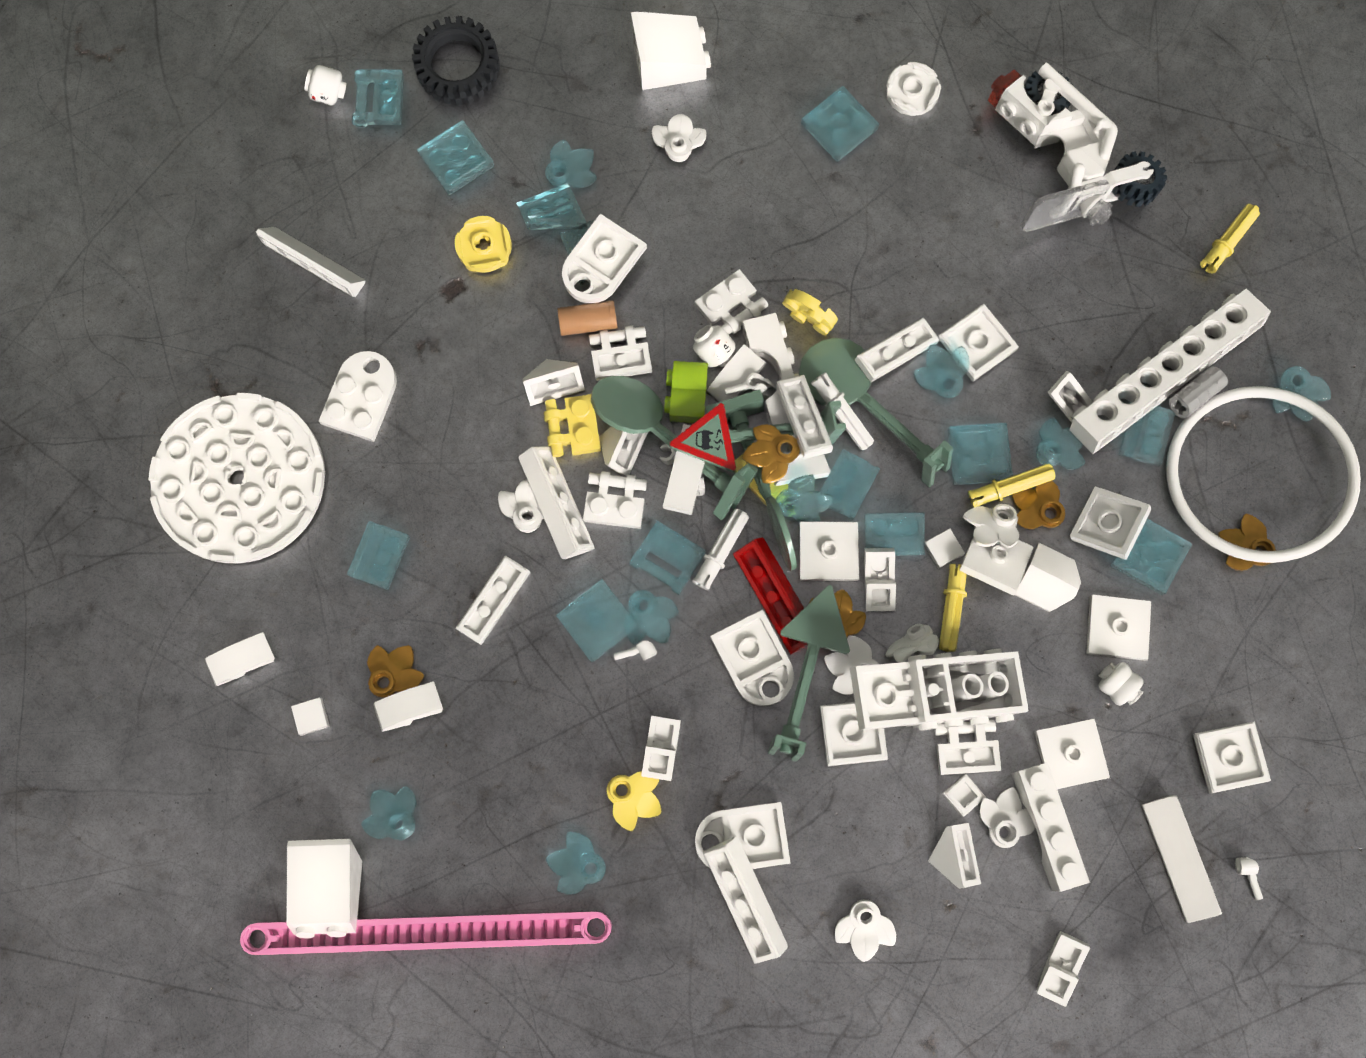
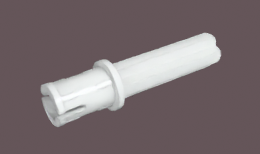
M826 372L818 376L817 380H813L811 384L826 402L824 406L826 407L831 401L841 400L842 406L835 416L840 423H846L845 430L860 450L870 447L874 440L843 398L844 392H839Z
M740 509L733 510L709 554L704 555L705 561L696 577L692 580L694 584L698 585L699 583L700 588L710 589L719 570L724 569L725 565L723 563L749 519L747 513Z

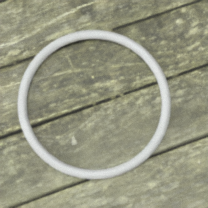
M1240 387L1227 390L1212 397L1198 408L1196 412H1193L1181 422L1171 440L1166 461L1168 489L1176 510L1183 521L1198 537L1210 546L1225 554L1247 561L1265 563L1285 562L1307 556L1323 548L1347 525L1357 505L1360 492L1361 477L1358 457L1349 436L1330 413L1312 400L1297 393L1274 387ZM1269 398L1295 405L1307 411L1324 424L1342 450L1347 467L1348 486L1345 501L1339 514L1323 533L1311 541L1294 548L1260 551L1240 547L1218 537L1197 519L1183 496L1178 477V462L1181 447L1189 431L1198 420L1212 409L1239 399Z

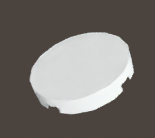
M908 62L907 65H899L891 72L885 91L887 100L892 108L901 114L916 116L922 115L934 107L939 98L941 85L935 71L926 64Z

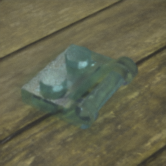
M356 70L354 75V81L357 83L355 113L352 114V124L356 127L402 125L403 71ZM374 82L372 112H366L368 84Z
M656 521L644 542L632 557L629 565L635 569H643L672 587L671 591L680 595L702 561L706 550L659 521ZM649 552L653 553L682 571V574L679 578L645 558Z

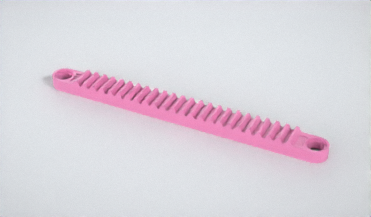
M598 911L357 919L356 933H346L344 937L315 934L313 938H299L291 932L287 926V921L260 922L250 924L243 930L240 943L243 950L251 955L597 944L609 937L612 924L606 914ZM599 918L604 922L605 931L601 936H592L588 932L587 927L591 919ZM255 930H261L265 934V943L260 948H256L250 943V935Z

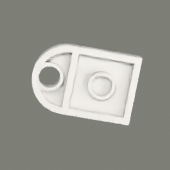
M600 214L564 262L562 278L567 292L574 299L583 303H598L606 300L615 292L647 249V244ZM580 280H587L591 285L588 290L580 292L575 289V284Z
M371 351L359 352L350 356L342 364L320 416V424L374 442L397 384L396 373L391 363L381 354ZM377 361L380 363L377 372L372 374L365 372V367L369 362Z
M763 609L710 636L737 691L747 702L757 706H771L787 696L794 681L793 667ZM767 681L775 682L779 686V694L772 698L765 696L762 691L763 684Z
M781 802L717 811L708 815L697 829L695 836L696 851L701 861L708 867L709 864L703 854L704 850L701 845L703 837L708 834L715 835L719 843L733 837H738L752 869L791 864Z

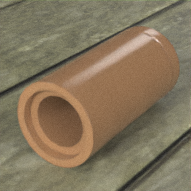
M614 300L557 308L561 336L618 329Z

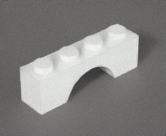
M772 313L744 320L742 332L746 346L774 367L779 381L799 376L798 373H793L791 364H794L793 352L791 347L786 348L784 338L787 337L786 328L783 321H778L777 314ZM776 390L771 397L765 400L764 410L768 424L790 423Z
M1048 762L1011 773L1021 803L1028 810L1035 825L1042 849V864L1051 890L1062 892L1090 883Z

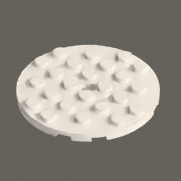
M237 393V395L224 397L215 396L194 405L181 414L168 427L160 439L162 442L156 456L152 457L148 478L151 482L152 497H150V501L159 523L167 534L180 546L197 556L215 562L246 563L256 561L288 546L305 530L314 517L324 489L325 467L323 455L311 429L298 414L286 405L258 394ZM235 471H243L244 478L242 484H231L230 477Z

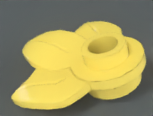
M642 771L630 777L617 775L607 785V796L614 803L613 817L621 827L628 831L634 830L638 817L651 818L660 815L662 812L659 800L651 792L657 786L659 779L642 777ZM619 785L626 786L627 794L619 796L616 793V788Z

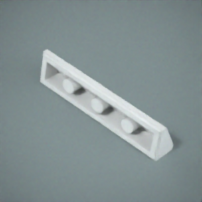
M276 227L259 228L256 231L257 236L265 246L352 297L357 296L366 282L363 278Z
M539 446L526 450L519 456V461L560 557L568 559L595 549L556 457L552 456L551 447Z
M1169 795L1142 804L1186 923L1221 915L1220 906L1177 796Z
M738 837L730 838L705 850L703 854L754 964L780 957L788 948L787 942Z

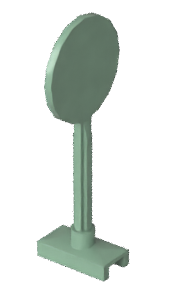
M832 338L822 340L810 347L801 360L799 376L805 375L815 402L823 406L826 403L811 384L813 380H817L818 376L826 372L839 392H844L843 398L848 405L858 401L916 454V458L923 463L921 481L929 488L934 484L935 471L937 472L942 469L946 473L950 469L953 453L951 445L945 440L935 450L929 445H925L867 393L871 382L855 361L857 355L865 351L861 346L851 340Z
M609 376L599 380L594 386L591 395L592 406L595 413L608 425L631 434L651 431L668 446L677 437L660 423L663 418L662 403L655 392L647 385L626 376ZM705 462L702 473L715 483V487L723 492L713 512L715 516L723 520L730 507L732 509L738 507L758 468L748 463L731 477L726 472L722 473L712 464Z
M759 389L705 407L708 413L718 404L723 403L727 423L731 422L733 430L746 429L749 426L747 417L764 411V398ZM754 441L741 442L743 450L745 451ZM755 466L758 468L754 479L760 494L766 501L770 523L778 548L787 568L790 571L797 568L795 551L784 516L776 499L771 496L770 484L762 483L761 472L763 467Z

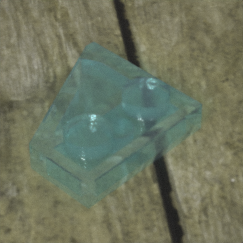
M568 183L517 203L527 230L588 228L585 217Z

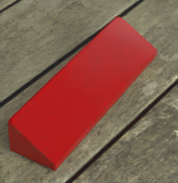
M763 537L756 538L734 552L733 555L791 655L806 647L807 643L781 636L780 632L804 607Z

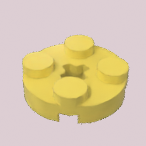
M489 216L471 218L464 223V227L460 232H457L455 236V250L458 258L469 271L491 272L505 266L509 261L512 249L510 234L507 228L495 221L494 218ZM481 239L491 243L485 250L476 248V245L480 244Z
M790 289L782 302L786 308L792 311L790 316L801 324L808 321L822 335L826 336L838 321L833 311L828 308L824 312L819 306L821 304L819 300L801 290L794 289L792 291Z

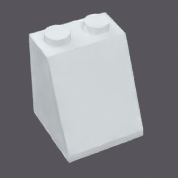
M631 12L633 45L642 90L706 79V68H711L710 56L708 51H703L702 44L706 43L703 26L698 27L696 16Z
M351 839L288 841L287 926L297 937L313 938L315 934L344 937L346 933H356L362 860Z

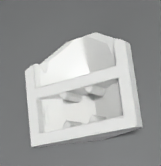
M1038 543L1024 571L1015 596L1048 612L1074 599L1081 585L1075 560Z

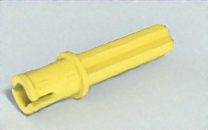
M1250 203L1245 205L1221 238L1216 239L1212 243L1213 248L1200 262L1201 268H1204L1208 263L1209 265L1205 271L1213 274L1218 270L1226 257H1230L1234 253L1233 248L1260 215L1257 205Z
M1045 464L1000 481L994 479L991 484L969 490L968 496L972 499L970 502L973 508L995 500L1001 502L1003 497L1054 480L1055 472L1051 464Z
M956 564L949 565L947 589H944L943 592L946 595L939 649L945 652H955L957 649L963 598L967 597V592H965L967 574L959 571L962 564H958V568H956Z

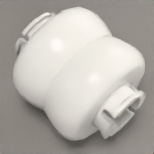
M1111 662L1098 675L1102 678L1098 685L1099 689L1109 695L1111 700L1118 706L1126 702L1132 705L1144 692L1140 690L1144 683L1142 677L1132 672L1129 665L1125 662H1120L1116 666Z

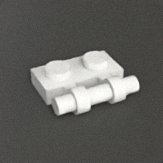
M739 269L695 301V306L712 326L721 320L724 323L721 327L729 335L740 331V326L743 325L744 320L759 317L761 311L768 307V303L763 297L756 302L750 300V298L756 295L757 290ZM741 305L744 310L735 317L731 316L730 313Z
M633 325L625 326L623 330L608 332V329L600 330V333L589 335L590 346L602 344L601 350L591 351L596 381L609 376L627 377L652 373L648 342L636 344L635 340L646 337L645 326L633 328ZM627 340L628 345L611 348L610 343Z
M601 471V474L590 473L588 484L599 485V493L587 491L583 521L641 529L645 499L634 497L635 490L646 491L647 480L638 479L636 475L627 474V477L614 476L610 472ZM609 486L625 488V495L608 494Z
M989 720V723L971 725L970 721L963 722V726L945 728V723L937 724L938 728L934 729L935 736L947 735L948 744L936 745L939 775L1001 771L998 740L986 741L985 732H996L995 720ZM958 734H974L975 742L959 743Z

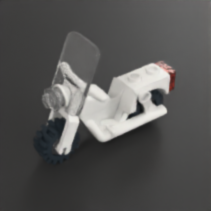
M1047 62L1040 68L1038 73L1035 71L1028 77L1025 85L1026 77L1024 75L1021 76L1015 69L1006 76L1000 75L991 85L993 90L987 100L996 108L995 110L1035 146L1034 148L1057 143L1060 139L1064 143L1065 152L1057 166V171L1069 187L1067 190L1048 194L1037 199L1020 224L1022 230L1028 232L1079 217L1089 218V223L1092 226L1096 223L1102 225L1113 214L1110 210L1113 206L1111 201L1118 199L1121 202L1124 198L1127 199L1126 204L1129 206L1133 202H1135L1136 207H1141L1142 204L1144 206L1149 205L1150 202L1155 200L1166 184L1167 175H1164L1166 169L1165 167L1159 168L1161 161L1158 159L1154 162L1152 160L1154 158L1153 155L1150 154L1147 158L1145 157V152L1142 151L1137 156L1136 151H1134L1130 155H1124L1115 169L1104 175L1117 136V126L1080 93L1073 84L1069 83L1067 76L1064 78L1062 76L1063 73L1057 72ZM1072 104L1078 110L1070 112L1068 108Z

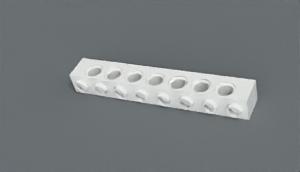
M1247 289L1238 295L1231 294L1222 303L1221 308L1217 311L1212 309L1202 317L1201 323L1197 326H1188L1180 334L1178 340L1174 343L1172 341L1167 342L1161 347L1158 355L1154 358L1147 357L1144 359L1134 373L1131 375L1129 373L1124 374L1110 391L1107 389L1101 391L1090 406L1086 407L1083 405L1072 415L1073 421L1070 431L1092 454L1096 453L1264 326L1271 311ZM1185 351H1190V352H1192L1194 355H1190V354L1186 353ZM1164 367H1169L1173 371H1168ZM1142 383H1148L1152 387H1146ZM1120 399H1126L1130 404L1123 403ZM1097 415H1104L1109 420H1102Z

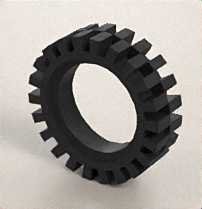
M450 16L444 17L446 23L444 25H441L437 19L433 21L435 29L432 30L427 25L424 28L425 36L419 33L417 37L418 44L414 43L413 46L414 54H412V61L419 83L424 87L425 92L429 96L433 94L435 100L440 101L443 97L445 104L451 105L452 99H455L457 105H463L462 98H467L468 103L474 102L473 95L477 94L479 99L485 96L483 89L485 88L487 91L492 89L491 81L496 82L498 78L497 72L500 70L499 56L494 38L491 37L488 29L484 31V27L480 22L475 26L474 20L467 17L466 23L463 22L462 16H456V22L454 23L451 22ZM451 41L468 42L481 53L479 67L472 75L462 80L444 79L432 69V59L436 51Z

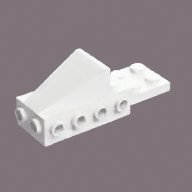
M991 649L984 651V654L977 655V651H966L959 653V656L952 657L951 653H941L933 655L934 658L926 659V655H915L907 657L908 662L850 668L859 730L913 726V728H919V731L938 728L937 723H945V728L963 726V721L970 720L971 725L989 723L988 718H995L996 723L1013 721V715L1029 711L1018 652L1002 653V649Z

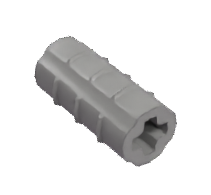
M1215 366L1209 367L1169 399L1171 410L1178 417L1187 418L1227 386V376L1220 368Z

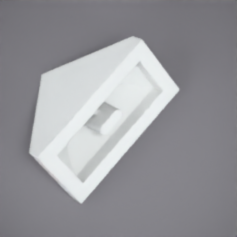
M546 359L523 378L530 406L585 390L578 363Z
M1066 371L1048 391V394L1071 423L1073 421L1072 415L1083 405L1088 407L1094 403L1069 371Z
M612 426L599 436L605 465L624 477H627V474L630 475L648 432L631 434L617 430Z
M969 823L947 826L928 862L959 889L981 884Z

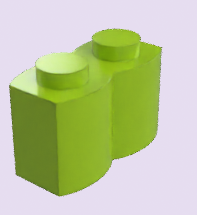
M673 361V369H667L666 386H672L671 396H665L664 413H670V422L695 423L705 415L708 363Z

